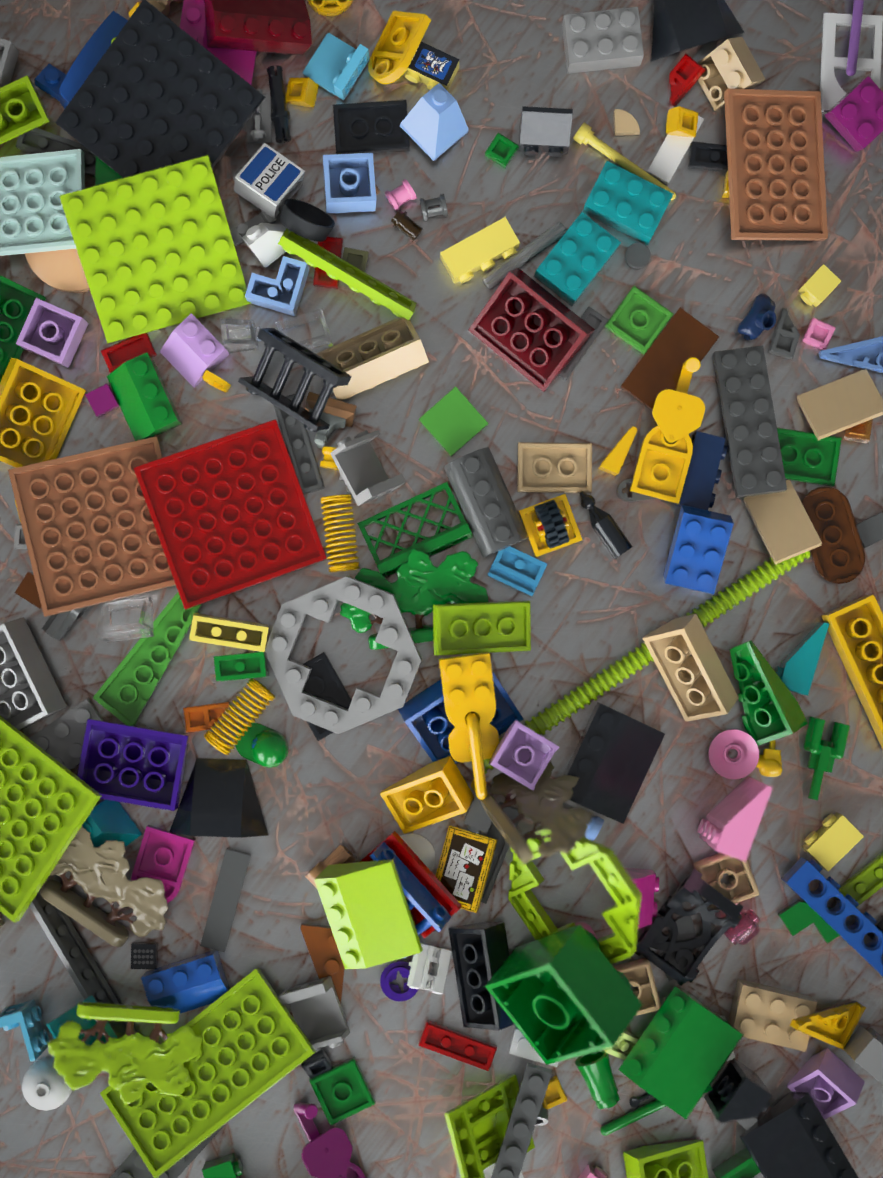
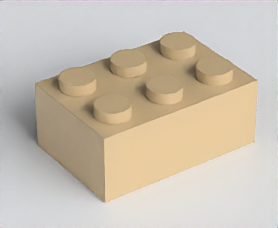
M737 979L728 1023L744 1034V1038L806 1052L810 1035L796 1030L790 1026V1023L795 1018L814 1014L817 1002L810 995Z

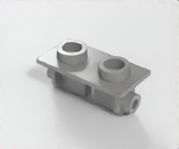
M256 89L265 96V99L247 121V143H272L270 93L263 94L262 89Z

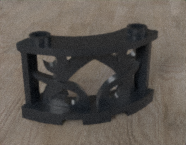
M696 869L690 872L678 885V889L673 896H669L657 911L661 916H657L653 923L645 928L636 944L635 954L644 956L676 980L680 986L687 981L691 983L699 973L697 968L704 957L730 927L735 928L742 919L740 912L744 907L740 903L736 905L702 880L703 874ZM684 902H689L691 904V907H693L695 903L697 906L692 909H685L682 906V904ZM713 904L717 908H711L708 910L707 907ZM721 910L727 915L719 918L715 914ZM700 912L703 924L702 935L688 940L676 941L678 927L672 917L673 913L681 916H692ZM711 923L717 925L712 932ZM670 927L672 929L671 940H667L669 933L664 934L662 932L663 928ZM650 947L666 951L664 959L652 951ZM700 947L694 955L691 949ZM677 951V964L680 958H687L688 963L682 972L668 962L671 952Z

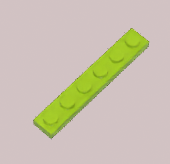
M286 228L278 244L287 253L298 255L308 265L325 271L330 278L346 283L354 292H361L368 296L373 303L387 307L395 316L399 318L404 317L407 320L411 318L417 304L416 302L309 239L303 238Z

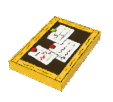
M449 826L436 877L462 905L461 909L478 913L498 839Z

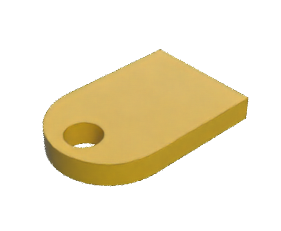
M401 11L392 12L368 63L369 74L380 84L392 83L407 70L431 22V19L426 14Z

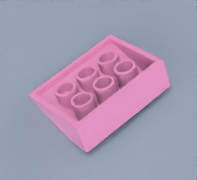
M747 776L707 814L706 819L702 818L698 827L699 838L714 850L746 862L773 787Z

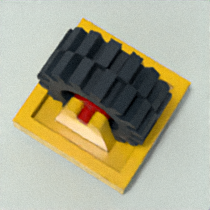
M566 494L518 511L529 537L535 558L582 541Z

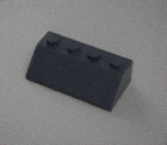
M481 922L448 928L463 1027L500 1031L514 1025L513 1021L485 987L510 956L505 923Z

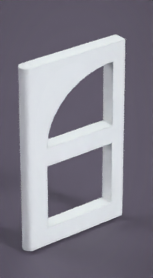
M823 14L820 76L822 113H827L847 94L840 87L835 77L834 69L846 70L847 57H835L836 26L851 27L852 14ZM862 15L861 27L873 28L872 59L858 58L856 70L871 71V79L880 88L883 16Z

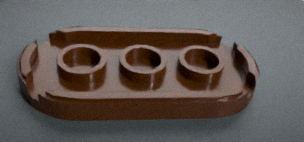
M816 488L810 491L802 501V505L822 541L821 546L810 550L816 570L829 582L836 584L848 583L860 574L865 564V553L847 497L835 488Z

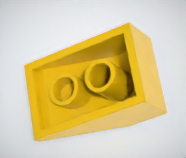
M451 756L424 766L380 792L404 834L467 812L474 798L472 791Z

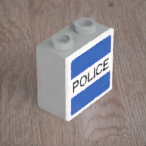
M264 143L258 151L254 150L247 164L236 171L233 180H235L234 192L275 219L283 209L284 201L291 199L303 185L305 171Z

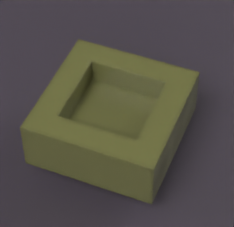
M344 247L342 259L366 273L369 252Z

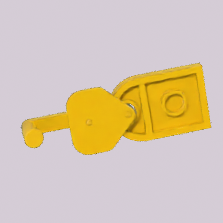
M691 357L683 363L676 391L666 389L657 395L652 416L658 426L651 429L643 439L629 491L679 504L693 453L692 441L688 434L701 426L705 412L704 402L697 396L687 394L692 374L699 370L701 365L698 358Z
M489 652L439 659L445 712L449 721L455 726L448 735L450 754L457 762L472 761L474 780L471 782V788L480 800L487 797L483 760L491 759L499 744L498 730L490 724L495 715L496 701Z

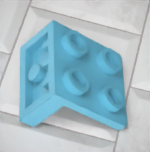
M327 33L305 67L303 76L312 79L316 84L344 101L370 59L369 49L361 44L355 49L334 35Z
M34 999L5 1007L0 1012V1028L3 1027L4 1031L16 1028L20 1023L30 1061L37 1060L47 1049L49 1042L48 1033L45 1029L43 1030L40 1021L42 1020L41 1009L39 1005L36 1006Z

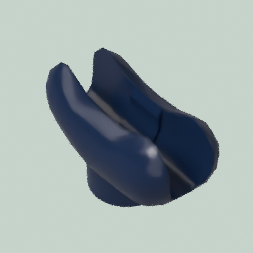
M764 293L759 294L755 298L746 317L738 325L737 331L739 334H744L745 340H754L763 330H770L774 327L776 323V314L774 312L776 306L775 302Z

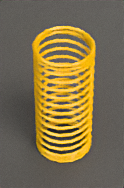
M351 494L331 495L320 499L321 504H324L321 509L326 510L322 512L326 516L323 520L328 521L323 524L327 527L324 531L330 532L324 535L329 538L325 542L332 543L326 546L327 549H331L326 553L333 554L327 557L328 560H333L328 562V565H332L328 568L329 572L349 571L360 568L359 562L336 563L358 559V556L333 558L358 553V551L333 552L357 548V545L331 547L356 542L357 540L331 541L355 537L356 534L331 535L355 531L356 529L329 530L354 526L355 523L330 524L354 520L353 517L328 519L336 516L352 515L353 512H328L347 510L353 507L326 508L352 503V501H349L352 499Z
M250 678L248 680L249 683L246 684L266 702L259 699L246 687H243V689L262 706L255 703L242 691H239V693L259 711L252 708L239 696H236V698L251 709L255 715L248 712L237 701L232 700V702L247 713L251 719L229 704V707L243 717L248 724L240 720L230 710L225 709L245 729L240 727L229 716L221 713L227 721L236 726L242 733L236 731L222 718H218L223 725L233 731L239 738L233 736L218 722H214V724L235 742L229 740L217 728L211 726V729L228 741L232 747L225 744L211 731H207L204 734L205 739L211 745L226 755H229L231 753L230 749H234V745L238 744L237 740H241V736H245L244 731L248 732V727H252L251 723H255V718H259L258 714H263L261 709L266 710L265 705H270L269 701H273L275 698L265 686L253 678Z

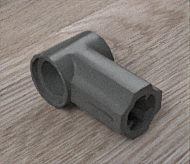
M88 607L51 615L42 629L51 637L61 641L74 621L78 620Z

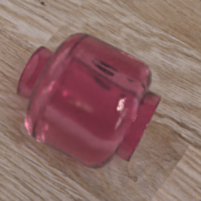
M742 909L740 912L742 919L735 928L730 927L724 933L734 945L737 943L746 945L759 934L760 927L758 922L760 919L752 909L748 911Z

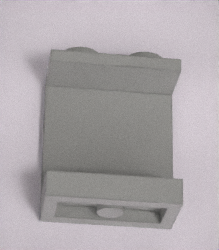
M365 430L354 436L355 439L353 440L347 437L337 443L338 448L330 453L358 506L391 493L406 483L402 474L389 479L375 454L370 441L380 435L379 430L371 433Z
M331 976L287 988L278 996L279 1001L283 1005H290L295 1022L316 1052L320 1051L321 1047L327 1045L330 1048L342 1045L344 1043L343 1040L350 1034Z

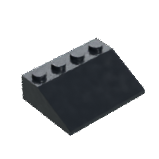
M597 702L564 775L579 777L577 784L571 789L573 794L570 801L624 824L665 733Z
M808 1092L788 1093L740 1136L764 1178H858Z

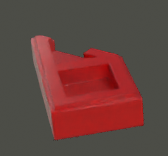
M685 54L670 72V103L674 107L677 106L705 72V69L688 54Z

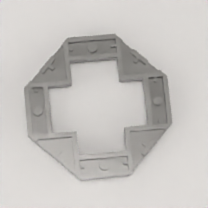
M350 576L343 577L282 604L265 647L266 656L292 715L337 734L404 707L422 662V657L415 646L412 634L405 618L402 616L395 595ZM338 600L384 618L375 642L398 651L381 696L357 687L349 709L304 692L312 668L289 659L306 614L329 623Z

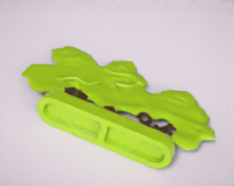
M79 1002L77 1016L95 1019L97 1024L84 1031L80 1024L74 1021H66L60 1026L58 1037L48 1042L47 1045L49 1046L48 1052L55 1056L53 1067L57 1070L58 1074L64 1077L65 1083L72 1090L89 1085L99 1073L106 1071L110 1074L109 1085L114 1090L120 1091L121 1099L128 1105L143 1096L145 1086L149 1082L158 1088L161 1094L181 1095L185 1088L192 1083L189 1071L183 1065L199 1055L202 1037L196 1035L189 1025L181 1026L173 1033H166L161 1028L162 1023L175 1024L178 1022L179 1009ZM107 1021H127L126 1034L121 1038H112L107 1035L104 1030ZM134 1022L155 1023L154 1029L147 1037L133 1030ZM96 1032H99L97 1040L92 1045L85 1044L90 1034L95 1036ZM85 1033V1036L79 1040L78 1035ZM102 1035L106 1037V1042L101 1041ZM159 1036L164 1038L162 1045L159 1044Z

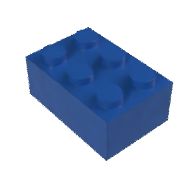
M685 505L681 506L663 574L665 584L710 594L715 593L734 524L730 515Z

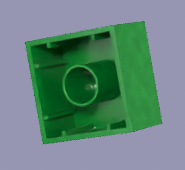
M581 924L516 947L485 985L546 1065L614 1047L643 1005L630 989L631 985L628 978L612 966L599 949L600 945L597 938L589 931L584 930Z

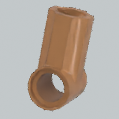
M341 843L323 862L320 861L305 877L317 889L314 879L328 865L353 863L356 858Z

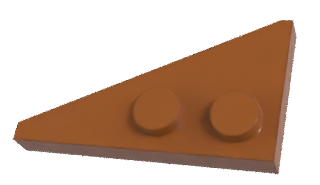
M302 923L300 929L318 978L331 976L341 1004L345 968L331 927Z

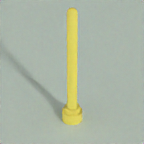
M585 122L581 125L573 140L580 145L582 143L591 145L625 170L673 193L670 201L676 198V193L594 136L595 133L591 130L592 127Z

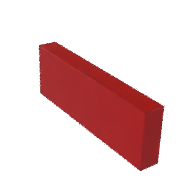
M429 1020L426 1021L418 1046L486 1071L490 1070L497 1050V1045Z

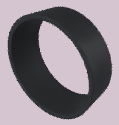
M286 199L284 201L280 221L287 229L312 241H325L335 226L334 220L328 214L314 205L301 200Z

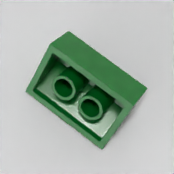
M146 352L124 362L107 376L135 441L155 437L182 425L153 357Z

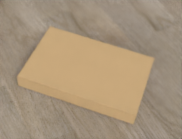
M867 369L797 396V401L817 440L883 415V399Z
M518 442L517 492L580 493L583 491L584 493H592V443Z
M790 479L786 480L787 490L785 492L747 496L743 499L774 564L822 545V541Z

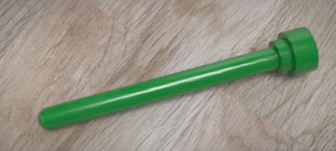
M711 1084L705 1093L713 1090ZM659 1100L650 1102L603 1125L600 1128V1132L602 1135L607 1136L666 1107V1105Z

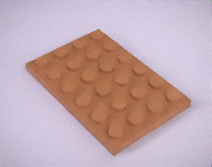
M727 89L724 92L731 240L824 241L828 239L821 92Z

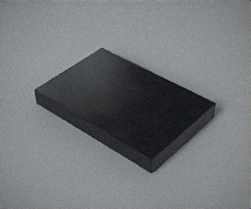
M407 100L333 105L336 154L410 151L409 135L400 127L401 122L407 116Z
M323 652L305 662L303 665L312 668L304 692L349 709L352 699L326 653ZM307 722L317 741L333 733Z

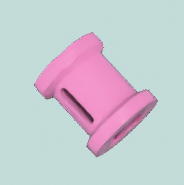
M406 179L394 190L384 192L387 200L396 212L404 203L411 199H417L413 188Z

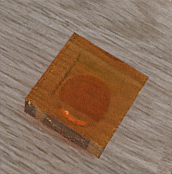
M873 419L846 429L843 440L869 444Z

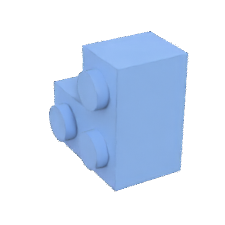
M283 256L276 280L252 273L245 294L246 300L251 304L296 317L310 270L308 264Z

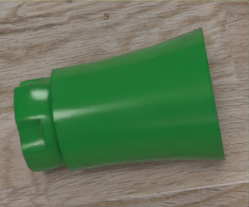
M600 1050L579 1056L575 1061V1065L583 1076L597 1108L605 1109L615 1106L620 1097L617 1093L618 1088L613 1077L608 1053Z

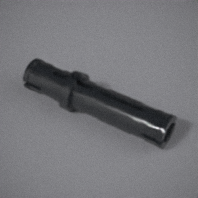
M276 65L277 70H274V66H270L267 68L273 111L271 113V121L274 122L275 141L282 143L281 139H284V143L291 141L288 122L290 120V112L287 111L283 69L281 66Z

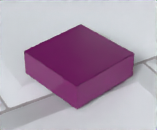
M107 383L85 394L96 417H100L120 407Z

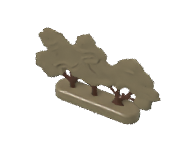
M549 761L537 781L534 791L502 772L493 777L494 783L491 785L489 792L506 797L504 803L499 805L492 795H487L485 799L480 800L488 817L523 864L528 863L534 858L533 852L527 843L529 839L541 841L538 847L541 856L549 857L557 852L570 853L576 847V841L585 836L587 825L591 822L593 812L583 808H563V803L571 799L573 794L571 789L577 784L579 777L563 775L556 779H550L554 769L551 761ZM517 794L516 797L510 800L511 795ZM517 805L519 814L516 818L510 820L503 809ZM523 818L532 819L534 822L532 831L521 835L514 824ZM541 824V828L536 829V826ZM543 829L551 830V834L541 836V833L536 834V832ZM551 838L548 842H545L543 839Z
M81 826L50 873V875L60 876L63 884L56 880H47L40 889V895L60 911L116 947H122L129 938L128 930L116 920L129 921L130 929L138 937L147 936L153 929L164 930L166 920L163 915L168 910L167 900L164 897L165 889L163 882L148 877L129 881L125 875L130 867L128 860L123 856L125 853L124 841L106 840L100 847H94L90 839V832ZM67 871L71 872L69 879L65 876ZM77 884L80 885L88 898L86 900L69 888ZM102 897L110 903L112 912L109 916L92 905L95 898ZM114 902H117L119 905L116 909L114 908ZM124 907H131L133 909V912L125 915L123 912L118 914V911ZM136 916L137 919L135 921L130 920V917Z

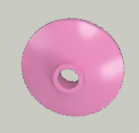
M730 729L719 733L712 740L708 756L712 768L719 775L728 779H741L748 776L757 766L759 749L755 740L749 734L741 730ZM731 749H736L737 755L734 758L728 756V752Z

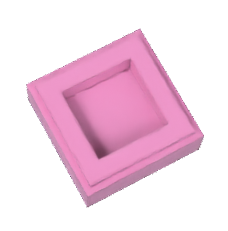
M813 317L802 342L820 350H826L836 327Z

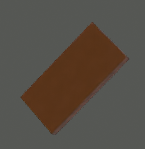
M680 307L620 387L652 411L655 399L661 391L666 389L676 391L683 363L691 357H696L701 362L719 336Z

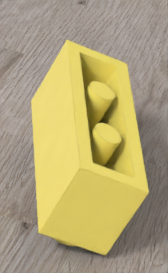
M504 217L440 252V259L454 284L459 281L465 283L474 277L473 273L481 269L483 272L496 265L495 261L502 257L506 260L516 254L520 242L508 220Z
M193 612L189 640L265 652L269 627L268 624Z

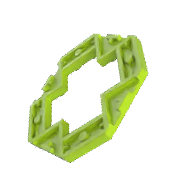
M543 829L536 832V834L541 833V836L549 835L551 830ZM583 837L576 841V847L570 853H560L572 870L590 863L617 903L606 908L601 913L614 933L597 939L600 945L599 949L609 962L613 964L631 957L636 952L641 892L612 849ZM545 838L543 840L545 842H548L549 840H551V838ZM529 839L527 843L534 855L532 860L541 857L538 848L541 841ZM511 848L513 861L510 863L509 879L512 880V886L508 893V900L535 940L576 926L572 922L558 929L556 928L531 890L540 885L545 879L532 860L523 864Z

